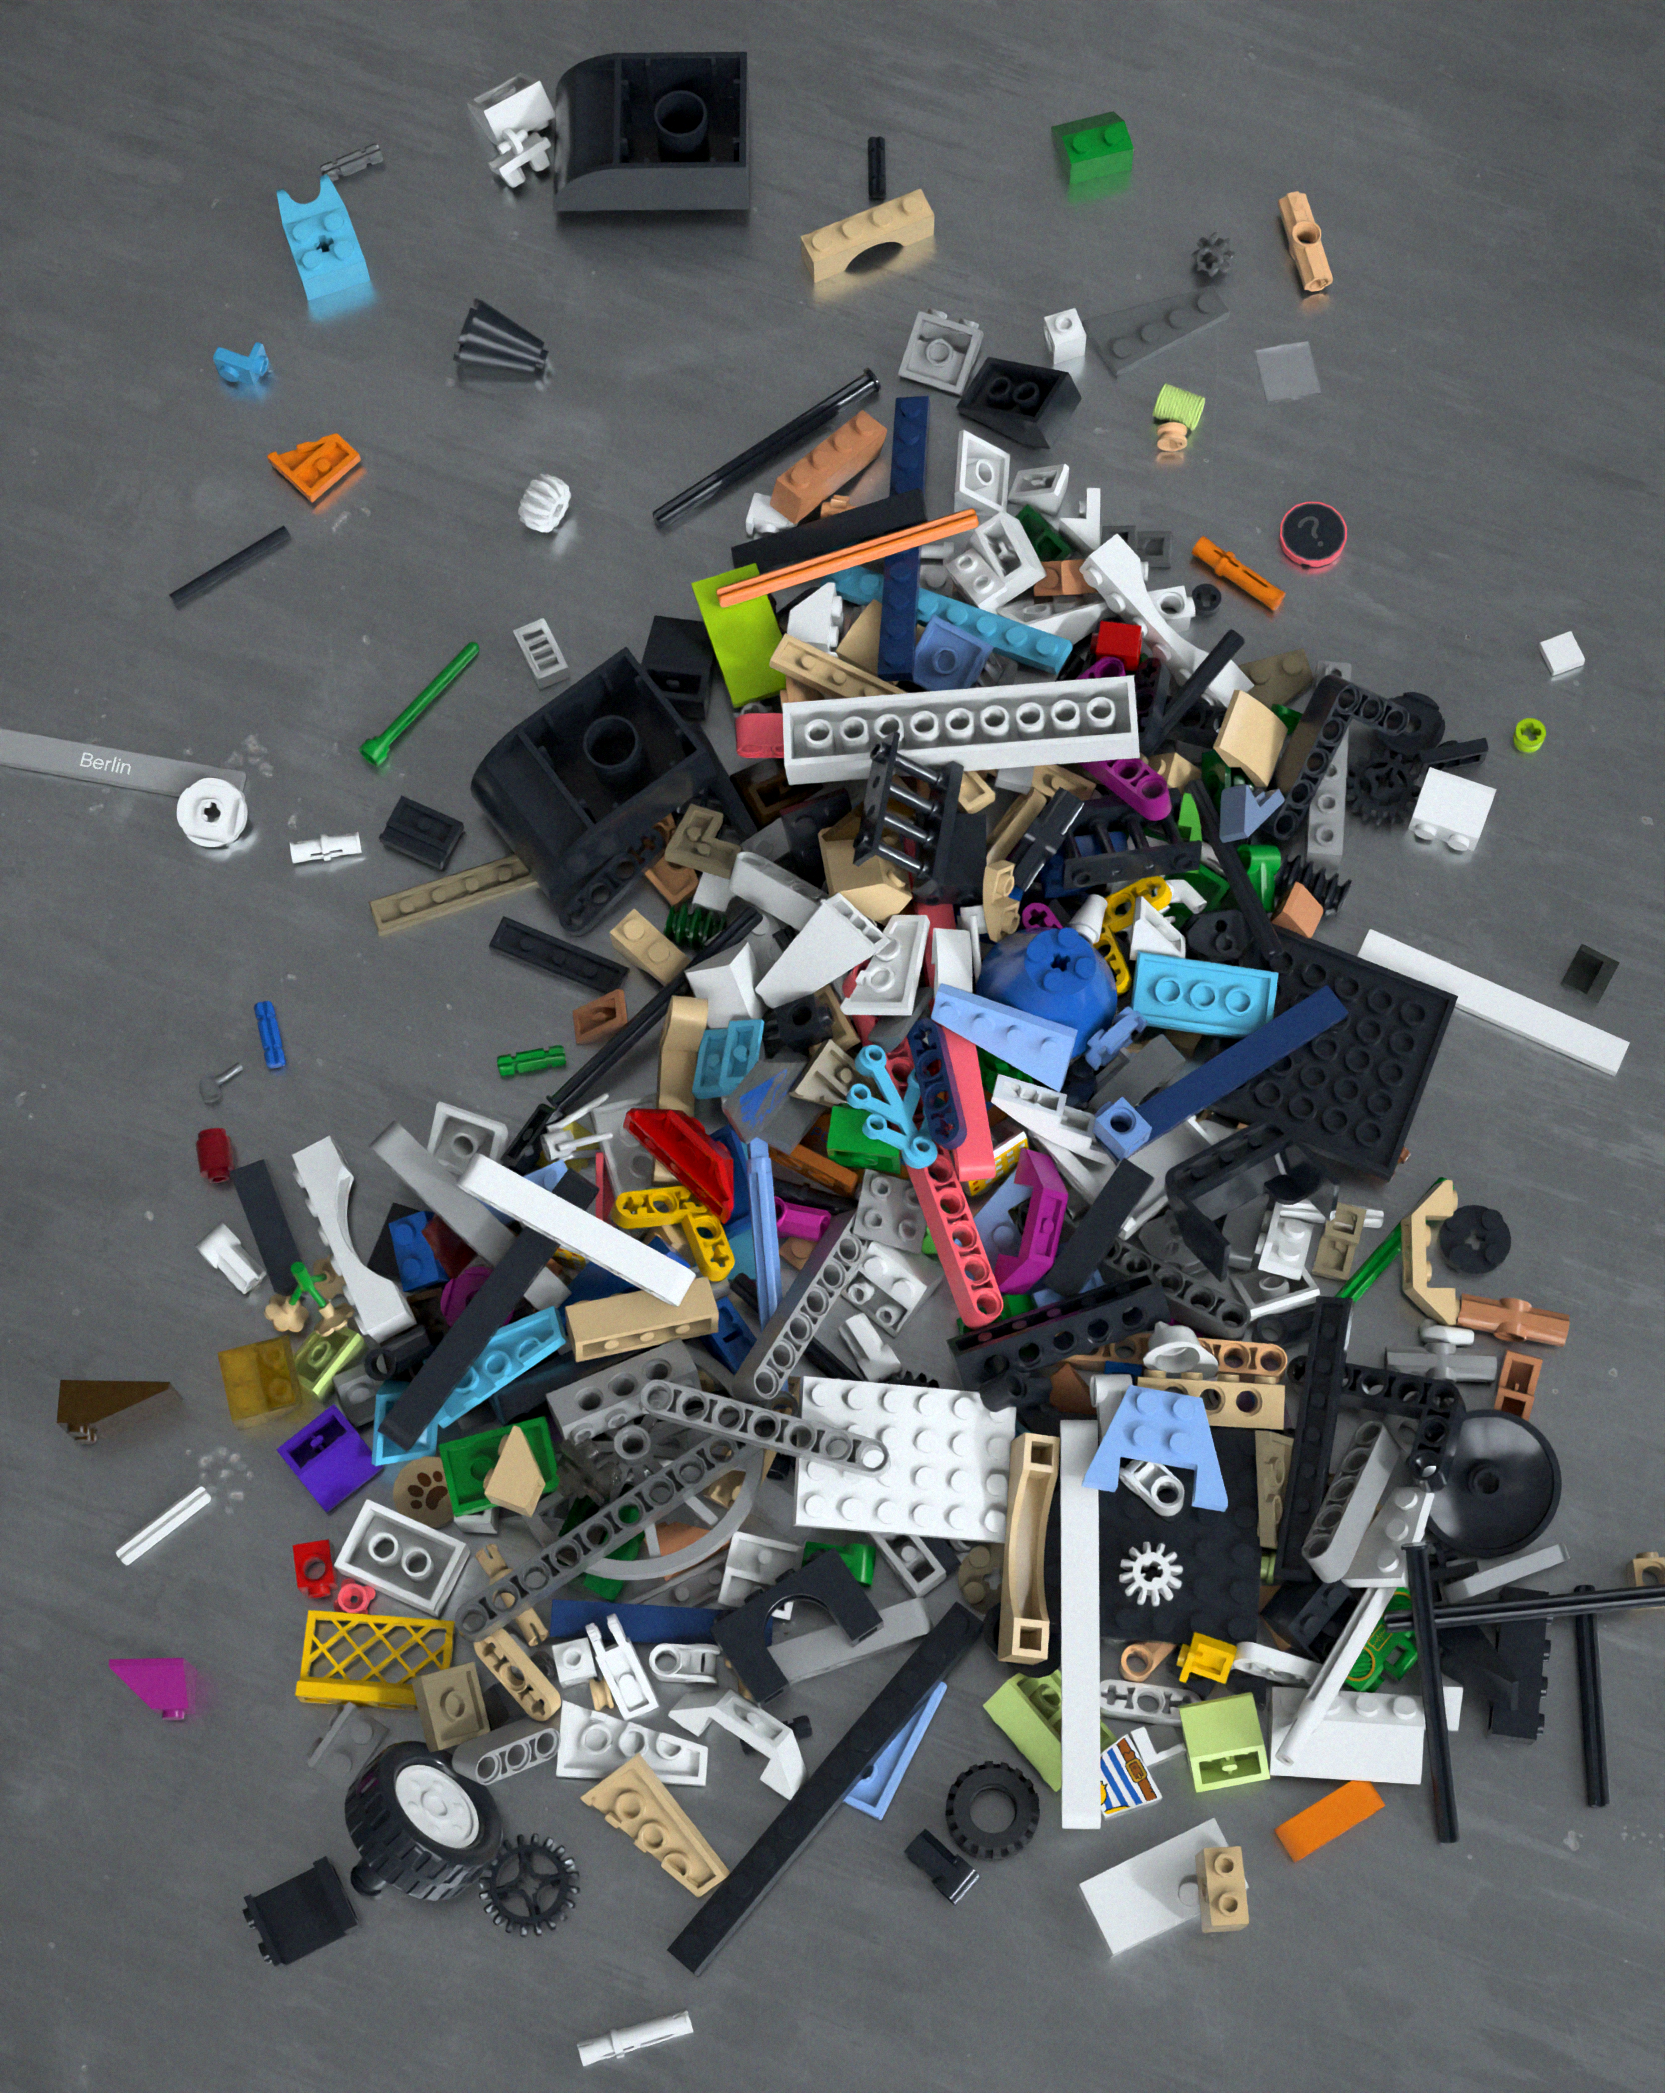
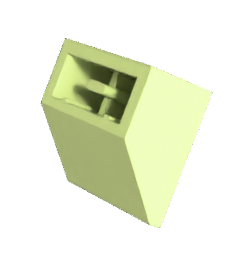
M1252 1692L1178 1706L1190 1775L1196 1793L1270 1779L1265 1745Z

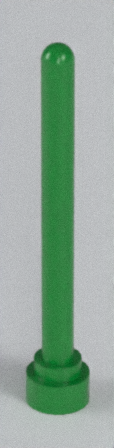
M469 642L379 737L374 736L372 739L367 738L358 748V751L370 764L379 767L388 757L387 752L390 750L388 746L479 652L478 643Z

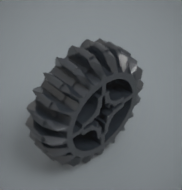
M535 1833L531 1836L530 1845H526V1840L522 1834L517 1835L518 1847L514 1849L507 1839L504 1840L503 1846L507 1853L502 1856L499 1852L495 1858L498 1860L495 1866L490 1864L486 1871L492 1873L491 1877H479L481 1885L490 1886V1890L479 1893V1898L481 1900L492 1899L493 1901L484 1907L485 1913L492 1914L498 1910L499 1913L494 1917L493 1923L499 1926L508 1919L505 1932L508 1934L514 1932L517 1924L520 1925L519 1933L522 1938L528 1936L529 1926H533L537 1937L543 1935L541 1927L543 1923H546L552 1932L557 1930L556 1924L552 1919L557 1915L561 1921L566 1922L569 1918L561 1910L565 1905L570 1909H575L577 1906L573 1900L567 1898L568 1894L577 1895L581 1891L580 1887L569 1885V1881L580 1878L578 1871L567 1872V1869L575 1864L574 1858L568 1857L561 1861L560 1859L565 1854L566 1848L560 1845L551 1852L554 1840L547 1837L541 1847L539 1846V1835ZM530 1855H538L550 1860L556 1866L558 1873L549 1875V1873H536L531 1863ZM519 1858V1873L517 1877L500 1886V1880L505 1869L510 1863ZM526 1868L535 1882H541L538 1889L534 1888L536 1892L532 1894L533 1904L528 1893L524 1889H518L521 1883H525L523 1880L527 1877ZM560 1885L559 1893L554 1903L541 1913L540 1898L542 1894L549 1889H553L554 1886ZM508 1896L511 1898H524L529 1916H519L510 1912L504 1906L501 1898Z

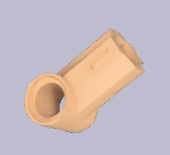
M1135 1641L1122 1653L1118 1664L1119 1675L1124 1681L1144 1682L1150 1673L1178 1645ZM1133 1656L1139 1657L1144 1661L1146 1669L1142 1672H1134L1129 1669L1126 1660Z

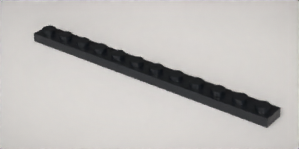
M956 1601L669 1946L667 1951L697 1977L978 1639L983 1631L982 1620Z

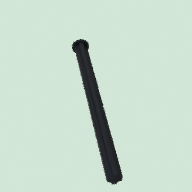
M869 368L864 369L863 375L653 511L654 521L660 528L667 527L873 391H881L879 380Z
M752 905L747 906L552 1097L547 1095L546 1099L566 1117L568 1115L566 1111L666 1015L672 995L685 996L692 990L684 971L740 943L762 922L763 916Z
M1413 1542L1402 1544L1401 1550H1406L1438 1838L1441 1843L1450 1844L1459 1842L1460 1832L1427 1548L1431 1547V1542Z
M1665 1584L1434 1606L1436 1629L1665 1606ZM1412 1609L1393 1610L1384 1613L1383 1624L1387 1633L1415 1631Z

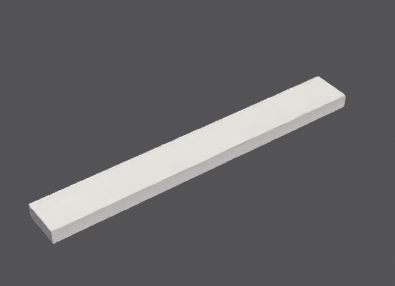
M1372 929L1369 930L1357 957L1457 995L1458 999L1455 1007L1614 1077L1630 1044L1628 1041Z

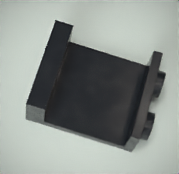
M327 1856L313 1862L314 1867L256 1897L251 1894L244 1897L248 1907L242 1910L251 1930L257 1928L263 1942L259 1943L258 1947L267 1965L273 1963L274 1967L281 1970L362 1928L335 1866Z

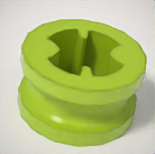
M1535 718L1522 719L1518 722L1513 733L1514 745L1523 752L1530 753L1538 750L1546 737L1545 726ZM1525 729H1530L1531 734L1536 735L1533 741H1529L1528 736L1523 735Z

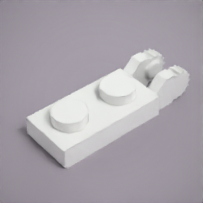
M614 1613L607 1616L608 1627L617 1642L605 1648L601 1633L594 1623L585 1627L595 1649V1658L624 1720L627 1721L659 1707V1701L630 1639H626L624 1630Z

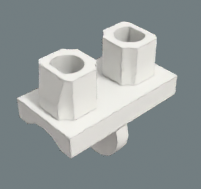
M506 128L502 131L505 141L497 146L500 155L487 162L492 172L500 175L508 186L514 188L526 179L520 168L521 165L529 162L532 170L536 172L551 165L547 151L551 144L547 137L541 138L536 132L528 136L524 129L515 134L510 128Z

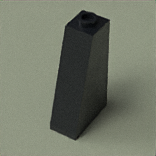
M262 1159L232 1170L230 1174L274 1292L283 1290L286 1297L293 1294L298 1285L291 1272V1266L295 1262H302L305 1265L269 1162L266 1159Z

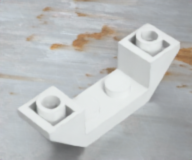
M732 1688L687 1692L668 1714L670 1718L696 1736H699L715 1720L725 1729L750 1744L755 1750L770 1758V1761L760 1780L789 1800L795 1796L809 1777L792 1729L761 1708L759 1709L757 1705Z

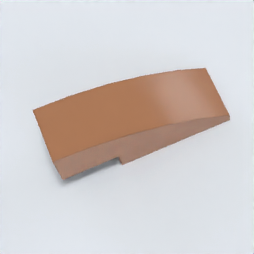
M1505 1349L1490 1409L1509 1412L1529 1421L1535 1398L1534 1392L1543 1360L1536 1356Z

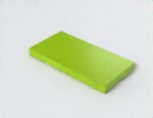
M756 563L691 583L692 591L734 709L779 695L780 690H787L786 674L769 667L770 659L782 640V635L767 594L725 608L719 604L716 590L720 587L760 575Z

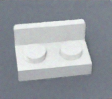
M970 548L945 565L957 591L969 605L997 615L995 609L999 607V604L995 598L1006 592L1007 588L974 548Z
M1276 1202L1273 1211H1265L1261 1231H1265L1267 1234L1260 1232L1255 1253L1261 1255L1258 1269L1300 1281L1314 1225L1298 1219L1281 1217L1280 1213L1283 1204Z

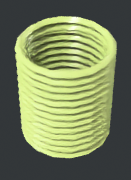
M1165 383L1159 392L1152 415L1167 422L1181 423L1188 430L1193 431L1201 416L1205 398L1188 392V390L1185 391V389L1182 390V388L1179 389V387L1176 388Z

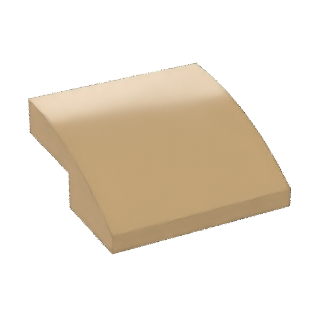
M873 599L849 629L835 653H837L838 658L878 678L882 603ZM917 624L916 646L925 630V627ZM890 681L887 683L895 686L899 681Z
M1234 690L1213 748L1228 767H1241L1256 787H1268L1288 728L1261 702L1242 690Z

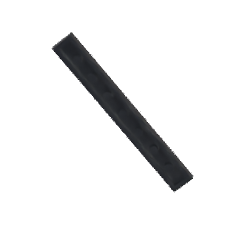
M1316 1296L1273 1576L1276 1579L1310 1583L1313 1581L1314 1570L1302 1556L1301 1551L1326 1495L1355 1304L1352 1298Z

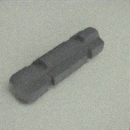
M373 143L364 147L365 151L363 152L359 149L337 158L336 163L330 161L322 164L320 171L322 176L327 174L333 182L339 179V175L345 177L367 168L366 164L368 163L372 166L382 162V152L379 146Z

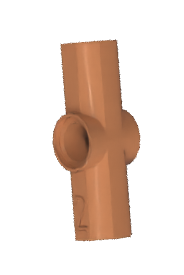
M1462 1293L1460 1296V1313L1458 1319H1456V1325L1494 1333L1496 1338L1505 1341L1524 1342L1530 1340L1563 1347L1568 1335L1570 1315L1533 1308L1529 1302L1520 1299L1501 1298L1500 1300H1494Z

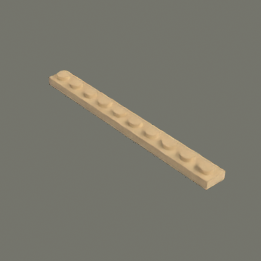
M787 633L784 634L769 663V667L835 699L908 693ZM1053 764L1034 766L1031 787H1035L1046 798V802L1049 803L1059 787L1069 791L1081 801L1090 800L1097 784ZM997 769L983 770L996 777Z

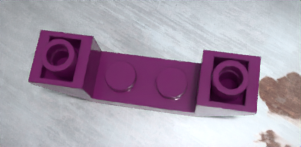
M1021 1148L1014 1184L1031 1188L1033 1191L1019 1256L998 1254L994 1272L999 1291L1010 1295H1024L1053 1267L1069 1196L1052 1157Z

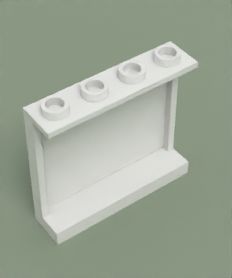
M1125 1047L1121 1048L1118 1057L1095 1076L1098 1084L1097 1092L1132 1060L1137 1053L1132 1052L1130 1054ZM1164 1085L1155 1095L1168 1088V1085ZM1091 1106L1084 1111L1094 1115L1096 1113ZM1195 1115L1127 1159L1153 1176L1155 1181L1136 1206L1133 1216L1119 1234L1123 1241L1127 1240L1169 1203L1164 1189L1165 1176L1168 1170L1219 1142L1218 1137L1210 1129L1206 1128L1203 1130L1195 1121ZM1028 1128L1027 1139L1040 1153L1052 1157L1058 1172L1092 1206L1117 1168L1083 1157L1049 1141Z

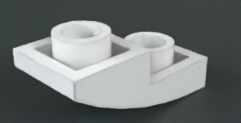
M933 928L931 964H935L934 999L941 983L972 993V949L969 931Z

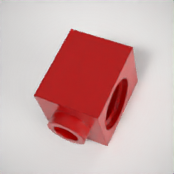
M1101 621L1099 634H1092L1090 653L1096 654V662L1102 658L1116 657L1123 663L1124 670L1136 671L1139 666L1143 641L1142 626Z
M329 1539L292 1545L297 1588L303 1595L308 1594V1598H322L329 1596L330 1590L339 1589L337 1569L334 1566L336 1562L334 1545ZM317 1562L325 1564V1571L321 1577L317 1579L308 1578V1569L312 1564Z

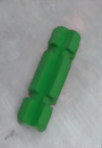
M563 1045L549 1046V1050L545 1051L544 1048L516 1052V1056L512 1057L511 1053L497 1057L498 1071L502 1076L514 1074L515 1070H519V1073L544 1069L549 1064H552V1067L566 1064Z

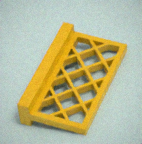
M308 1610L300 1679L297 1681L295 1696L300 1702L346 1706L348 1702H351L356 1707L418 1711L413 1685L406 1683L412 1678L417 1677L416 1675L432 1661L440 1670L451 1667L455 1621ZM316 1620L332 1621L339 1630L323 1645L314 1635ZM338 1622L350 1623H348L344 1628H342V1626ZM359 1623L369 1624L376 1634L362 1646L358 1647L347 1633ZM374 1624L386 1626L379 1631ZM395 1626H403L413 1637L395 1650L384 1635ZM411 1627L422 1629L418 1633H415ZM431 1629L446 1630L445 1643L433 1653L420 1639ZM344 1636L356 1651L338 1665L327 1649ZM381 1639L392 1654L378 1666L374 1667L363 1652ZM314 1641L319 1648L312 1653ZM415 1642H418L429 1657L411 1670L400 1655ZM324 1653L335 1668L324 1677H310L311 1662ZM443 1653V1661L441 1665V1663L437 1660V1657ZM358 1656H361L371 1671L361 1680H350L343 1669ZM397 1659L408 1674L397 1683H388L379 1672ZM340 1673L344 1679H336L333 1677ZM376 1675L381 1682L369 1680H371Z

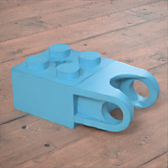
M327 174L319 177L321 187L319 196L307 204L293 201L284 188L276 190L285 236L308 301L370 281L366 262L347 209Z

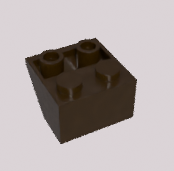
M768 758L730 775L732 783L759 831L781 817L780 810L802 803L824 788L821 782L789 785L784 758Z

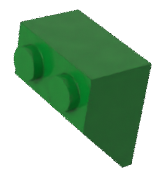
M1114 111L1051 127L1069 185L1132 169L1134 147L1125 121Z
M842 1103L841 1107H832L827 1142L829 1160L847 1168L901 1174L900 1150L879 1139H870L863 1133L862 1126L866 1119L872 1115L869 1111L862 1108H853L848 1103ZM870 1124L873 1129L879 1130L875 1124Z

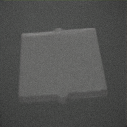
M1309 341L1288 345L1280 343L1277 347L1255 350V357L1267 404L1290 400L1295 403L1297 399L1321 395Z

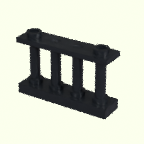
M893 731L883 740H878L870 753L872 763L859 832L853 842V848L855 849L853 864L859 867L877 855L911 872L914 878L912 893L925 898L944 885L964 766L951 761L940 770L933 771L898 753L900 733ZM894 767L928 783L930 788L929 800L891 782ZM888 797L923 813L925 818L923 829L886 812ZM883 826L917 842L920 848L918 860L881 842Z
M1178 787L1168 788L1172 809L1167 817L1157 821L1143 817L1119 796L1082 801L1085 804L1074 822L1064 835L1066 837L1062 842L1068 858L1064 860L1061 883L1063 890L1199 870L1202 850L1201 841L1184 842L1176 825V822L1179 821L1182 799ZM1161 824L1169 845L1150 847L1142 827ZM1128 829L1135 850L1116 852L1108 832ZM1094 834L1102 854L1082 857L1075 837Z

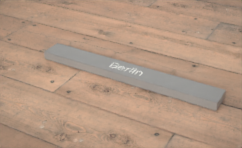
M0 728V765L175 797H180L187 788H190L192 784L203 778L226 780L243 792L247 777L245 772Z

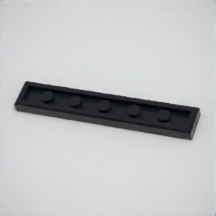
M916 488L731 547L734 568L738 569L756 563L761 575L928 522L923 492L920 488Z

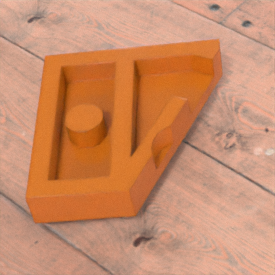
M337 433L321 437L316 442L308 441L296 445V450L279 455L275 451L267 455L269 463L311 503L361 461L359 453Z

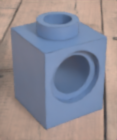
M1123 1097L1114 1104L1111 1101L1105 1103L1094 1115L1096 1120L1093 1132L1120 1161L1123 1158H1128L1149 1140L1152 1127ZM1113 1122H1123L1129 1130L1117 1132L1111 1127V1124Z

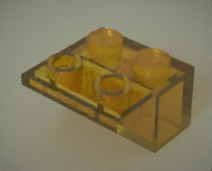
M289 1335L217 1352L231 1420L239 1431L275 1422L304 1405Z

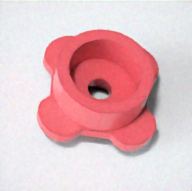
M351 1578L345 1579L341 1583L338 1599L333 1603L334 1610L343 1613L368 1614L367 1608L370 1600L375 1598V1589L368 1585L364 1587L358 1585ZM353 1596H357L358 1601L356 1603H352L351 1598Z

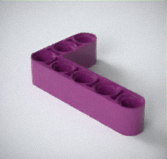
M1106 657L1096 662L1076 680L1126 676L1120 659ZM1130 758L1078 763L1143 817L1157 821L1167 817L1171 812L1172 805L1167 782L1141 759Z

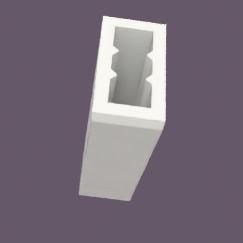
M837 893L822 903L754 990L762 997L767 1006L775 1009L778 1006L816 992L882 950L891 940L846 898Z

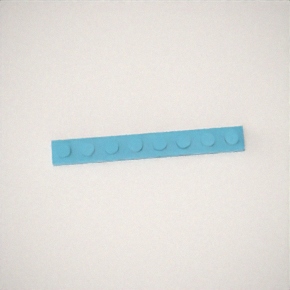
M857 565L825 575L819 585L822 587L828 582L835 583L837 596H842V599L861 606H868L873 599L882 603L884 575ZM919 587L917 624L925 628L931 616L935 615L994 646L993 653L1054 675L1058 674L1073 649L1070 640Z

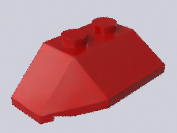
M631 1108L626 1112L623 1128L725 1224L730 1219L734 1208L733 1158H731L727 1147L719 1141L715 1142L705 1133L702 1123L695 1117H689L683 1110Z

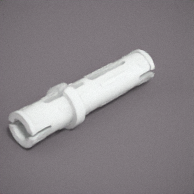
M687 2008L627 2028L617 2030V2027L611 2028L609 2033L577 2042L582 2064L587 2066L596 2061L614 2056L617 2059L625 2057L624 2053L676 2036L692 2033L693 2029Z

